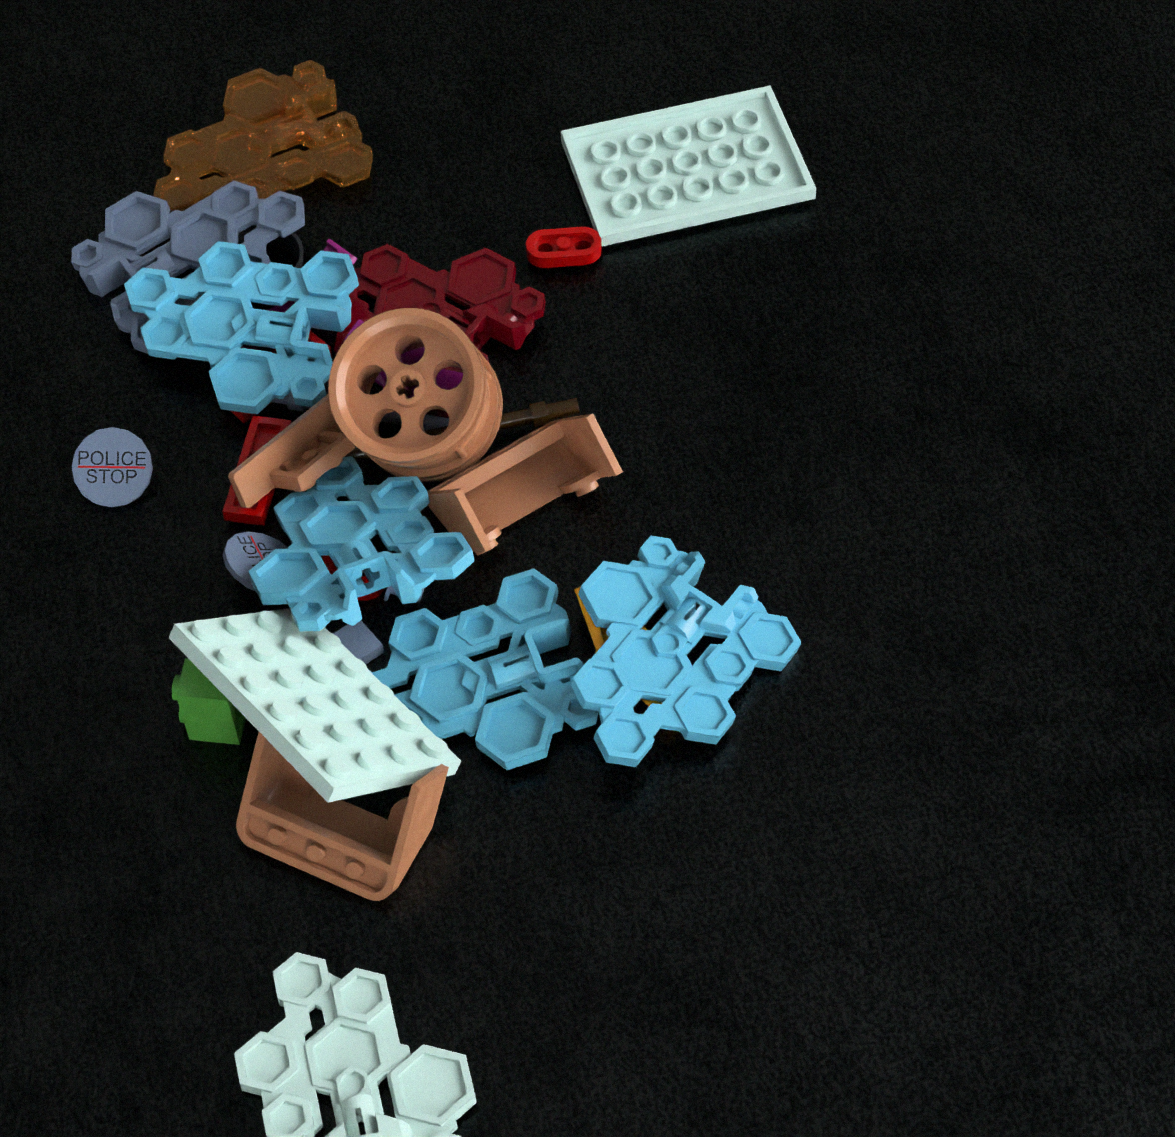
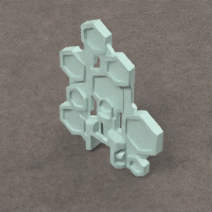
M298 952L273 971L278 1002L280 1006L284 1007L286 1018L268 1033L260 1031L234 1053L242 1091L262 1096L264 1107L262 1116L266 1137H315V1134L323 1128L317 1093L331 1096L336 1127L325 1137H461L452 1134L458 1129L456 1120L477 1103L466 1055L425 1044L421 1045L411 1054L408 1045L400 1044L385 975L354 968L344 978L340 979L328 972L325 959ZM318 1008L323 1012L325 1025L306 1041L305 1035L312 1030L309 1013ZM385 1078L388 1079L396 1118L386 1116L383 1112L378 1085ZM364 1122L366 1134H360L358 1123Z

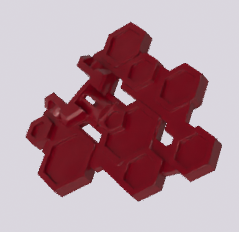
M386 244L364 253L361 268L355 269L359 286L349 294L352 303L351 323L342 332L337 331L334 353L336 356L341 345L344 343L345 337L359 319L365 322L380 313L400 308L429 310L448 318L467 335L478 350L491 337L517 350L521 348L526 336L534 328L535 320L544 317L545 295L530 286L520 290V285L515 283V262L488 248H483L452 261L450 272L444 269L435 272L408 258V254ZM366 294L376 300L374 313L369 311L368 303L358 298L359 295ZM446 297L468 309L461 310L445 301ZM481 352V354H482V355L486 358V360L489 362L488 355H486L485 353ZM459 367L444 368L445 370L463 373V370ZM440 409L430 410L426 413L445 418L449 417L447 412Z

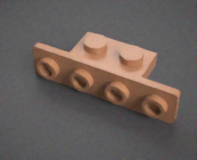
M329 393L229 473L228 478L241 507H252L274 488L294 490L295 492H302L312 488L319 477L329 469L340 465L343 461L342 458L355 448V445L342 433L335 421L330 406Z

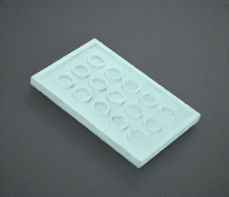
M771 85L561 131L563 148L592 226L601 237L602 246L816 199L815 184Z
M292 608L174 624L169 639L328 803L414 784L440 764L449 767L447 776L455 775L461 760L448 748L447 744L442 739L436 737L421 722L419 716L410 711L388 686L382 684L367 669L363 661L357 659L341 644L340 639L336 635L330 633L325 627L320 631L300 632L294 622L291 612Z

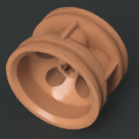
M400 308L383 312L370 318L347 337L337 352L330 371L329 401L333 416L340 430L375 463L396 477L417 476L423 483L449 479L477 463L490 448L499 430L502 419L503 398L495 371L467 335L455 323L438 313L418 308ZM425 348L423 357L417 363L411 365L401 363V354L413 349ZM459 367L463 370V378L457 387L450 390L438 387L436 377L442 369ZM381 371L385 372L387 382L383 390L377 394L369 395ZM416 385L417 387L414 389L415 396L408 398L407 396L411 394L410 387ZM434 409L447 412L449 424L446 430L436 436L426 434L423 426L426 413ZM390 412L398 413L402 420L400 431L394 437L381 438L379 425L382 418Z

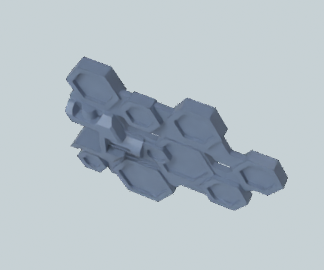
M233 180L184 211L174 210L170 213L166 200L135 191L105 209V231L99 234V242L86 239L72 248L71 262L74 269L79 271L88 290L102 297L126 283L143 267L166 270L169 276L173 278L190 268L196 270L200 266L198 259L216 242L239 244L238 233L255 225L257 228L244 235V242L241 244L245 245L251 262L269 264L270 259L266 254V244L277 237L285 238L305 226L304 203L302 197L280 190L266 199H259L255 187ZM170 238L169 242L156 248L155 250L151 251L143 257L140 256L143 253L147 252L148 250L154 248L155 246ZM125 291L111 299L114 320L119 330L131 334V342L134 349L148 354L140 328L149 319L145 313L132 311L127 292ZM199 295L195 300L179 298L174 303L191 306L202 295Z

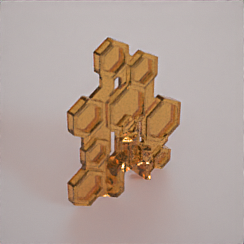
M308 60L294 66L292 77L286 74L278 77L262 68H258L228 80L223 102L225 112L223 121L198 131L190 129L167 139L163 157L165 164L171 167L172 170L168 176L157 180L153 196L166 200L171 213L174 210L184 211L198 203L199 200L208 197L233 180L255 187L259 199H266L279 190L284 192L291 188L297 189L314 182L319 177H323L344 188L370 177L373 159L372 149L361 142L362 133L354 115L343 111L317 121L316 118L337 109L334 80L325 77L324 66ZM298 144H302L310 148L306 151H302L300 149H293L291 151L271 158V154H274L281 150L288 149ZM214 171L224 176L221 178L214 175L204 180L199 179L201 176Z

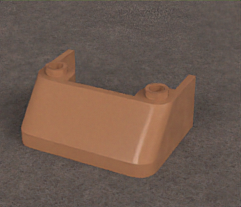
M594 414L557 419L533 430L475 463L468 469L428 490L430 501L428 506L448 532H461L472 548V551L476 555H480L498 545L496 538L501 535L500 530L562 494L575 491L577 497L585 495L599 486L596 480L601 477L617 476L623 471Z
M258 732L236 821L237 833L246 846L366 899L380 901L398 888L434 824L449 767L440 764L412 784L409 797L402 798L394 804L387 820L343 800L328 803L273 745Z

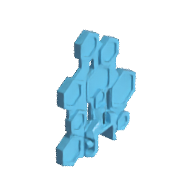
M220 241L216 242L198 259L200 266L186 279L170 277L166 270L143 267L124 284L132 311L145 313L149 319L140 328L149 356L174 360L180 357L209 361L212 369L208 372L220 409L258 414L274 398L283 399L290 392L292 393L295 405L312 407L327 395L324 383L330 377L333 364L327 344L308 342L311 328L342 332L351 323L352 303L349 294L359 286L349 254L320 250L302 268H295L292 265L270 262L265 264L251 262L245 245ZM199 295H202L191 306L174 303L179 298L195 300ZM288 301H295L285 313L254 309L251 304L252 302L282 306ZM243 345L272 348L276 349L277 353L241 347Z
M343 457L340 465L325 472L307 492H292L274 506L276 518L292 544L287 549L273 550L248 571L251 583L262 604H288L289 608H292V616L300 632L320 631L332 620L342 619L343 622L351 626L362 620L357 599L359 597L392 586L402 604L416 603L422 594V588L427 587L434 580L455 579L475 561L472 548L461 532L434 533L433 527L427 518L420 513L430 501L427 490L417 476L388 477L380 485H364L362 470L353 457ZM347 496L349 501H337V498ZM378 534L388 551L378 553L370 539ZM329 555L337 568L332 575L321 556ZM362 571L368 579V583H364L362 580Z
M652 535L639 549L637 556L640 561L632 560L629 565L603 561L581 585L578 594L594 625L607 629L608 639L572 679L571 687L583 709L599 711L601 725L596 730L594 740L606 763L636 767L652 748L655 741L653 737L660 729L679 731L685 740L716 745L733 724L736 717L728 700L735 691H739L751 676L754 667L782 671L801 645V641L788 618L768 614L763 604L757 600L758 595L753 587L740 585L725 604L721 606L694 587L705 564V560L700 552L696 551L688 554L683 551H677L671 539ZM664 603L668 611L651 631L642 629ZM696 603L700 605L697 610L695 609ZM703 636L725 639L722 644H710L693 665L691 664L687 655ZM640 699L663 702L662 704L652 703L643 714L634 713L633 710Z
M534 568L503 578L495 604L489 606L481 605L445 620H441L426 608L396 617L388 642L392 651L388 666L385 669L371 672L382 684L390 689L407 684L409 677L416 674L412 689L395 694V696L410 711L416 713L421 722L440 739L463 732L470 737L476 735L475 742L477 748L506 770L546 758L552 735L562 731L564 722L577 731L595 725L599 711L583 709L571 687L573 677L584 665L579 658L576 657L545 668L543 667L539 654L569 645L571 626L566 610L556 604L559 594L557 584ZM512 636L507 652L476 662L469 659V657L497 649L500 639ZM519 689L520 691H522V693H518L486 704L487 700Z

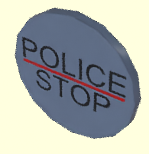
M110 427L96 430L83 439L75 451L72 471L74 482L83 496L97 505L113 508L128 505L143 494L150 484L153 465L150 451L142 439L129 430Z
M248 531L235 534L227 541L223 551V559L226 568L232 576L245 587L255 591L248 571L273 550L287 549L288 547L273 537L263 533Z

